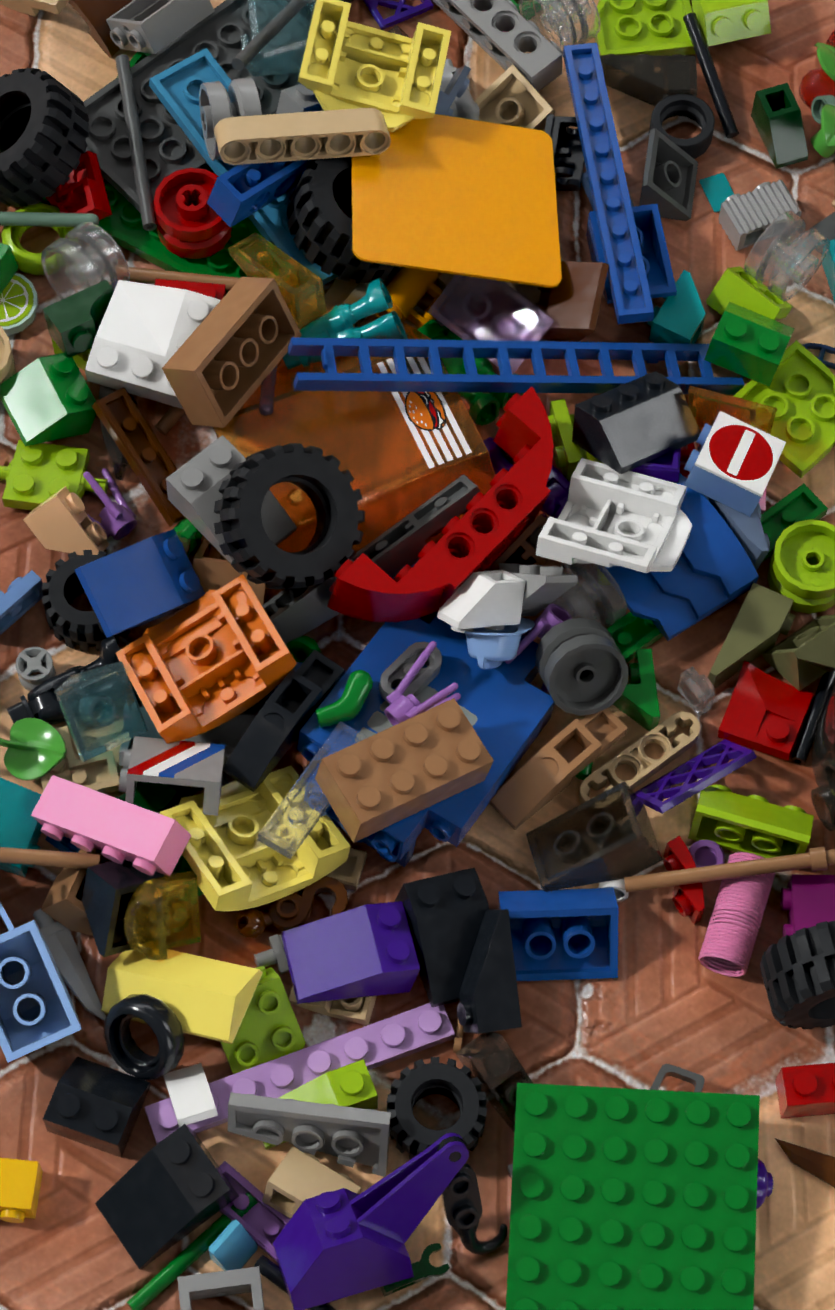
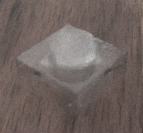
M693 666L681 673L677 690L700 717L712 708L715 698L714 686L704 674L699 675Z

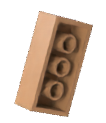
M241 277L162 367L192 425L224 428L286 355L291 337L300 338L302 336L275 279Z
M455 698L321 759L315 780L354 843L485 781L494 760Z

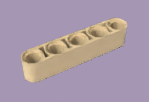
M376 108L228 117L220 120L214 128L220 158L229 165L370 156L383 153L389 148L391 143L384 115Z

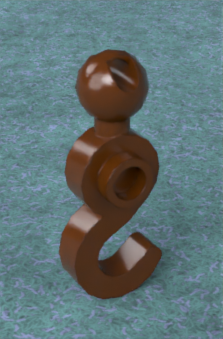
M325 876L304 888L302 896L298 893H293L271 902L269 910L261 912L255 908L241 911L236 919V928L241 935L247 938H256L269 925H273L279 931H286L304 925L312 911L315 897L324 892L332 894L336 899L331 909L332 916L347 910V891L344 885L337 879ZM239 924H245L246 926L241 929Z

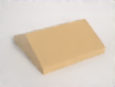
M513 64L474 101L479 106L480 121L541 131L545 128L547 115L555 113V110Z

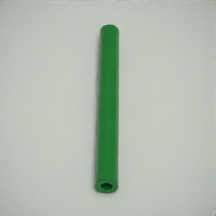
M249 1192L246 1193L249 1197V1206L246 1209L239 1210L235 1208L234 1204L230 1207L240 1217H243L258 1203ZM222 1214L126 1302L132 1310H143L209 1249V1246L232 1220L225 1214Z

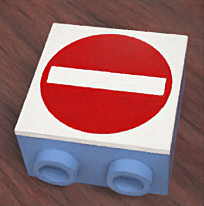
M719 411L713 425L705 423L696 443L702 445L700 452L693 449L684 467L685 470L690 472L684 486L751 517L766 489L786 442Z

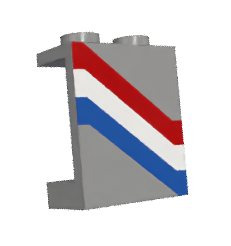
M134 736L132 750L124 751L119 792H126L125 801L133 804L138 781L205 788L203 814L218 816L226 745L192 741H178L167 744L164 739Z

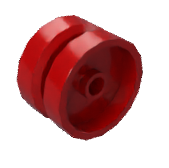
M186 168L168 175L156 188L154 210L160 242L169 252L181 258H205L223 249L231 238L233 226L230 228L207 204L216 179L219 177L218 175L206 169Z

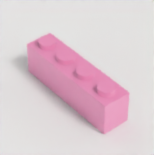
M54 775L49 780L31 814L42 825L40 831L48 837L57 841H61L63 836L72 839L70 842L73 845L90 853L93 848L101 850V854L104 857L118 864H122L124 860L130 861L135 869L150 876H153L156 871L170 877L191 837V834L175 819Z

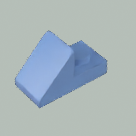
M31 570L24 577L16 578L9 585L5 594L0 590V635L42 599L43 582L34 571Z

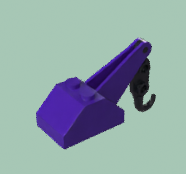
M447 1133L427 1149L361 1194L342 1188L336 1191L324 1192L319 1196L303 1201L273 1242L277 1262L294 1310H305L414 1277L405 1242L440 1195H442L448 1223L460 1235L461 1242L468 1251L483 1255L499 1249L508 1235L506 1224L500 1225L499 1233L492 1240L479 1241L477 1239L476 1231L483 1212L476 1174L473 1168L466 1163L469 1158V1151L459 1134Z

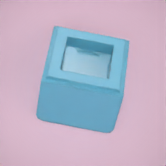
M235 1219L230 1222L209 1246L208 1251L210 1259L226 1271L241 1269L257 1251L258 1246L241 1223Z

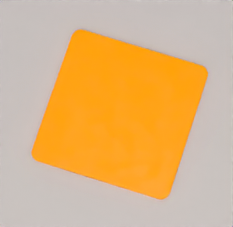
M435 114L433 118L414 119L398 130L389 132L391 143L389 148L383 153L351 157L352 251L359 260L553 288L560 284L562 273L553 141L546 132L537 129Z

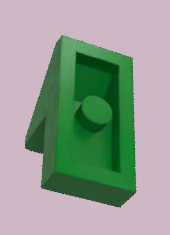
M652 648L637 649L634 663H629L628 665L630 684L626 685L621 697L613 705L643 728L651 731L658 726L660 720Z

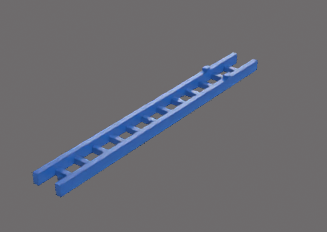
M291 337L288 346L289 356H321L322 366L326 372H297L293 382L294 391L525 393L532 386L536 393L602 394L622 384L645 376L647 371L644 360L651 364L665 361L669 376L666 378L680 386L683 394L735 395L744 387L743 378L714 377L711 363L704 360L710 344ZM335 356H358L361 373H337ZM370 357H393L396 374L373 373ZM405 357H428L431 374H408ZM440 358H463L466 374H443ZM475 358H497L500 375L478 374ZM509 359H531L534 375H512ZM543 359H565L568 376L546 375ZM577 359L599 360L602 376H581ZM611 360H632L635 376H614ZM677 361H698L701 377H681Z

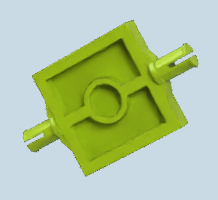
M18 440L12 461L8 466H0V480H6V487L2 497L4 507L33 510L65 486L70 493L74 492L80 499L85 491L94 492L83 476V473L87 471L90 459L89 449L47 443L25 446L22 440ZM94 478L105 493H107L108 479Z

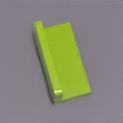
M740 266L727 268L706 300V303L721 315H723L728 303L731 302L773 320L786 318L793 308L792 305Z

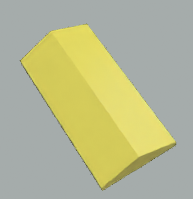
M145 945L122 952L110 964L107 970L101 1011L108 1014L115 1004L129 995L147 994L162 1000L173 1010L181 1023L183 1033L232 1044L263 972L256 968L153 945ZM140 1018L131 1019L133 1021L146 1023L144 1020Z

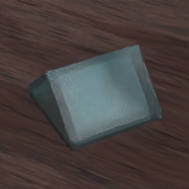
M115 662L71 675L54 691L79 757L83 762L133 739L134 736H139L148 731L122 662Z

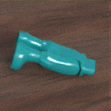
M381 278L373 280L368 284L365 296L357 302L339 306L335 305L330 312L299 330L302 335L300 338L407 339V335L395 311L389 312L362 327H354L358 320L393 307L390 293ZM287 352L283 357L288 370L301 364L305 368L311 363L322 362L321 356H289Z

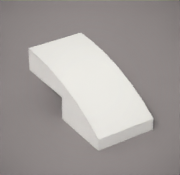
M201 1063L164 1075L179 1127L184 1124L189 1125L218 1116Z

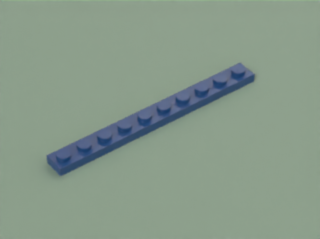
M597 43L566 45L563 48V58L605 263L609 264L607 273L618 324L653 321L654 308Z

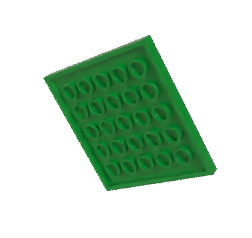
M517 1083L506 1310H753L760 1095Z

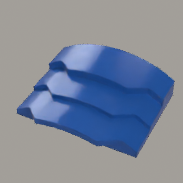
M679 473L678 482L673 483L684 485L687 478ZM688 487L686 488L680 509L692 523V530L682 554L671 572L650 571L643 573L622 566L608 568L594 564L621 597L631 614L652 620L667 641L750 590L753 582L757 584L759 578L743 546L719 512L703 494Z

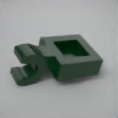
M434 1243L427 1246L421 1255L420 1261L411 1264L414 1277L381 1286L383 1296H388L412 1286L428 1277L444 1275L450 1268L448 1264L434 1267L429 1261V1256L440 1251L441 1245Z

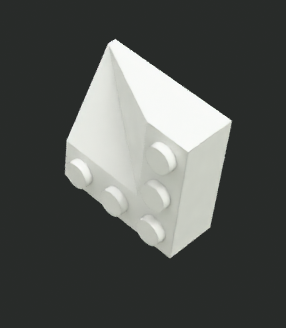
M118 280L95 336L86 364L85 373L87 381L116 390L125 387L126 391L130 394L183 409L162 367L221 300L186 289Z

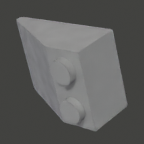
M222 435L166 478L168 500L231 564L235 559L231 554L224 555L219 546L225 543L223 534H215L214 523L220 522V514L214 513L215 501L221 500L223 494L219 492L222 482L230 479V471L237 464L246 461V458ZM268 490L262 503L261 518L267 536L277 546L297 530V526L272 492Z

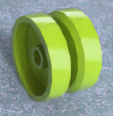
M809 519L795 522L783 530L775 543L773 555L769 563L768 583L772 591L794 600L791 610L795 612L812 614L826 611L835 605V526L826 521Z

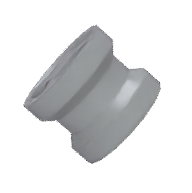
M41 647L26 648L19 653L16 659L15 666L21 685L26 690L31 691L56 675L50 653ZM32 672H40V673H41V674H37V675H32V676H31Z

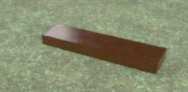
M125 387L96 401L92 408L169 527L184 520L186 517L168 500L166 478L174 473L177 468Z

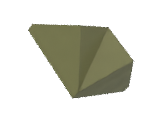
M835 615L816 617L762 654L765 661L799 691L825 673L835 671Z

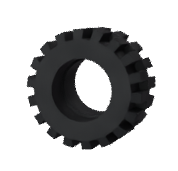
M83 550L84 555L77 556L76 552L68 554L69 560L66 562L60 559L55 563L56 571L49 569L46 574L47 582L42 585V601L50 630L53 629L54 635L59 641L65 639L66 646L74 649L77 644L80 645V650L89 652L90 647L96 646V650L100 651L101 642L107 637L94 610L80 611L70 606L75 597L85 592L75 569L107 556V552L99 550L98 555H92V550ZM130 630L114 635L116 642L119 643L118 636L120 635L126 638Z
M431 1057V1062L424 1064L423 1059L414 1062L413 1069L410 1070L408 1067H405L400 1072V1079H394L391 1085V1092L387 1098V1112H391L390 1137L391 1140H396V1148L401 1153L404 1151L409 1153L410 1160L447 1133L459 1134L463 1138L467 1149L471 1151L476 1148L479 1137L483 1135L487 1114L486 1094L481 1091L482 1083L478 1077L472 1078L470 1076L471 1069L465 1065L461 1069L457 1068L456 1060L448 1058L447 1064L439 1063L440 1057ZM440 1094L449 1097L457 1104L460 1110V1118L449 1128L432 1130L422 1126L415 1119L413 1107L421 1098L427 1095Z

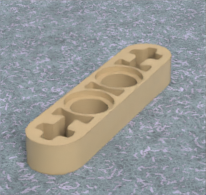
M686 711L671 715L586 777L579 791V801L582 807L593 813L608 809L690 749L697 742L701 729L697 717ZM677 724L682 728L688 725L690 727L689 736L681 733L674 738L671 745L669 738L674 736ZM650 743L659 744L664 749L665 755L660 759H651L644 753V747ZM621 764H627L634 768L636 776L631 780L624 781L616 776L615 769ZM605 776H607L611 785L605 788L602 800L597 796L592 799L589 798L590 788L592 787L596 791L600 790L606 785L607 778Z

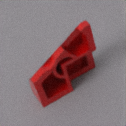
M87 150L84 154H81L79 166L76 171L73 169L68 177L70 179L65 185L57 187L56 193L51 197H46V199L52 205L57 206L60 209V213H93L101 220L112 215L97 154Z

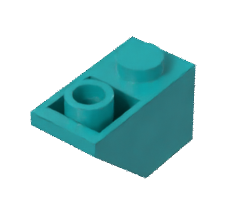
M683 270L679 279L675 281L676 296L663 297L665 302L662 307L655 306L653 321H648V325L651 326L649 340L654 343L695 344L702 333L706 313L690 272Z

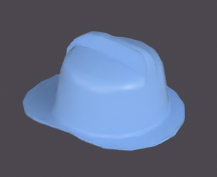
M521 617L520 624L505 625L503 630H489L482 627L474 628V631H465L469 655L477 659L481 669L497 668L503 661H509L516 657L521 636L535 626L534 621Z

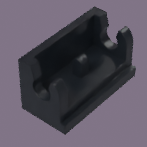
M548 114L544 132L549 134L553 141L556 191H580L585 161L578 128H569V126L578 127L576 117H560Z

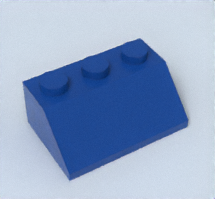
M614 888L498 891V909H508L517 981L618 978L619 907Z

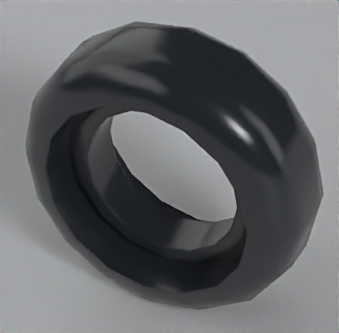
M132 994L110 1009L105 1019L104 1038L108 1051L118 1066L127 1074L142 1080L159 1079L176 1068L184 1053L185 1037L181 1023L170 1007L162 1000L150 995ZM132 1018H140L152 1028L159 1043L157 1056L145 1054L135 1043L129 1028Z

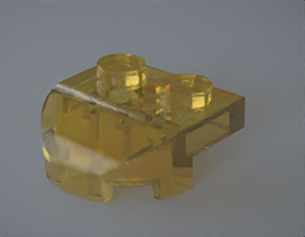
M193 870L172 874L170 877L163 876L148 880L134 892L128 903L124 921L125 936L132 950L136 949L144 953L150 960L167 959V949L201 942L197 878Z

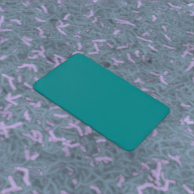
M724 173L703 178L699 181L714 212H719L721 204L725 199L734 194Z

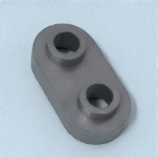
M416 642L410 645L382 673L379 692L386 702H388L386 697L394 691L392 688L398 687L418 657L428 646V642ZM435 647L425 662L427 667L420 669L402 694L406 697L409 694H413L416 697L439 674L442 654L437 647Z

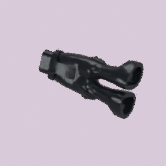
M114 636L105 638L101 642L100 656L94 662L86 666L69 668L65 672L44 681L27 694V699L24 695L20 696L21 702L6 708L13 723L24 718H38L50 725H55L83 714H91L97 711L103 703L120 698L126 700L139 698L115 654L120 648ZM114 675L112 679L100 686L89 687L96 681Z

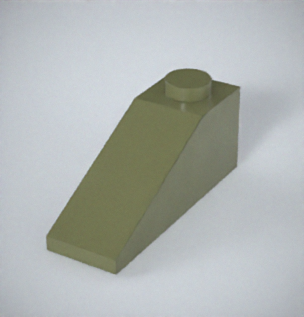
M753 582L710 670L705 688L714 690L739 672L744 661L751 663L775 646L780 634L787 636L796 617L790 613L794 600Z

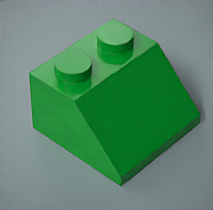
M729 302L712 337L704 360L770 387L795 328Z
M64 353L37 358L0 384V399L25 446L89 433L96 417V412L92 408L96 400L73 357L67 358Z

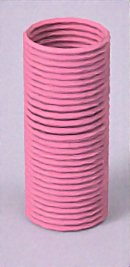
M735 852L729 855L727 863L763 859L764 857L753 853ZM776 873L724 879L721 881L709 926L698 957L704 967L726 976L739 977L746 974Z

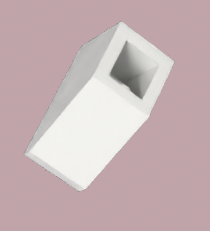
M505 570L473 572L438 610L437 618L451 625L453 631L460 633L474 631V628L482 627L489 630H503L505 625L520 624L526 581Z

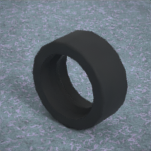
M676 94L667 96L657 103L652 111L650 130L656 128L693 159H696L704 154L711 144L715 118L711 108L703 100L693 95ZM683 116L696 121L702 129L701 133L694 138L680 139L667 134L662 128V122L670 117Z

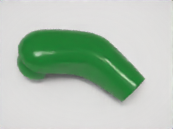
M364 670L352 672L340 699L315 710L320 728L350 721L359 714L373 687V680L368 672Z

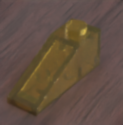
M257 232L228 248L230 256L248 277L275 279L299 329L327 312L322 278Z

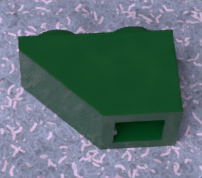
M788 83L756 91L751 117L776 169L808 160L801 110Z

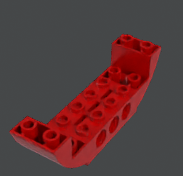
M532 386L522 396L516 393L510 398L503 408L506 412L496 423L499 430L493 441L513 458L515 464L510 470L507 471L505 468H502L489 484L491 488L484 495L478 492L467 504L466 509L468 511L461 519L457 515L454 516L442 530L444 535L437 543L433 540L429 541L419 552L417 557L420 559L413 567L409 564L405 565L394 579L364 553L354 562L350 559L345 561L334 576L337 579L329 588L332 594L327 605L328 608L349 617L371 622L407 621L438 612L473 572L487 570L539 515L551 492L546 485L552 468L554 449L552 429L545 407Z

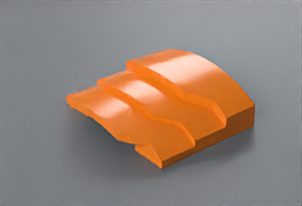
M244 574L218 590H209L179 613L147 628L142 637L115 653L154 726L167 744L200 735L240 715L277 687L297 664Z

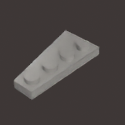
M230 1093L228 1102V1132L277 1146L282 1141L289 1142L303 1153L315 1155L316 1151L337 1156L338 1164L353 1168L355 1162L373 1167V1174L386 1177L391 1112L304 1102L294 1099L264 1097L254 1094Z

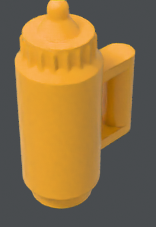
M402 267L387 285L393 307L376 313L377 317L380 318L389 312L395 311L401 322L407 318L419 328L432 319L436 320L451 301L448 294L433 284L438 278L439 272ZM427 292L435 299L421 316L413 309Z

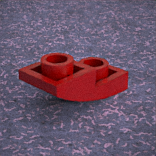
M680 836L666 844L663 863L667 871L696 868V864ZM702 883L675 886L672 894L674 896L672 898L674 906L683 917L688 916L694 925L701 921L705 909Z

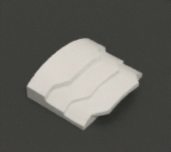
M581 458L571 476L568 501L558 519L549 517L538 536L536 555L569 565H574L575 563L597 564L608 568L622 566L643 573L650 571L671 572L677 564L692 530V523L680 509L687 486L632 471L619 474L606 464Z

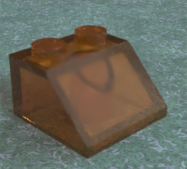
M689 386L688 405L700 431H702L705 423L712 426L719 411H722L768 434L771 433L777 411L776 407L712 390Z

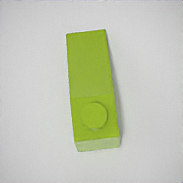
M364 1059L329 1071L278 1097L280 1099H294L297 1101L334 1104L361 1109L378 1108V1095ZM263 1142V1143H264V1146H265V1149H269V1148H272V1147H274V1146H277V1145H273V1144H270V1143Z

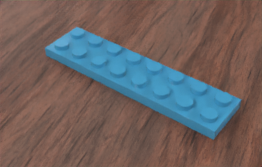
M205 48L150 78L149 87L214 173L221 176L237 165H229L222 160L212 161L209 157L201 124L199 91L202 83L220 81L228 92L232 80L209 50ZM293 188L248 216V218L288 271L292 268L301 275V279L297 283L308 295L334 280L338 275L333 273L327 275L320 271L322 267L317 263L312 265L305 258V251L303 249L299 251L294 243L295 235L290 234L287 224L289 219L286 214L287 205L290 202L289 198L295 189Z

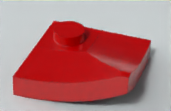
M744 661L729 705L719 727L718 738L727 739L747 748L789 761L811 706L813 693L804 690L799 691L794 686L776 679L751 663Z

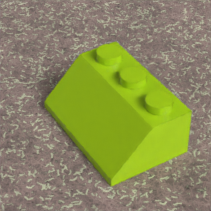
M714 784L701 790L688 839L695 841L711 840L723 849L733 852L753 853L764 858L805 853L809 845L814 815L807 814L805 810L797 806L787 805L782 807L769 803L764 797L758 795L743 796L733 793L726 786Z

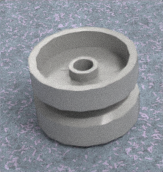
M251 77L233 79L229 85L228 92L220 81L206 82L200 85L199 106L205 145L212 161L222 160L214 135L215 125L220 120L228 117L262 115L258 91Z

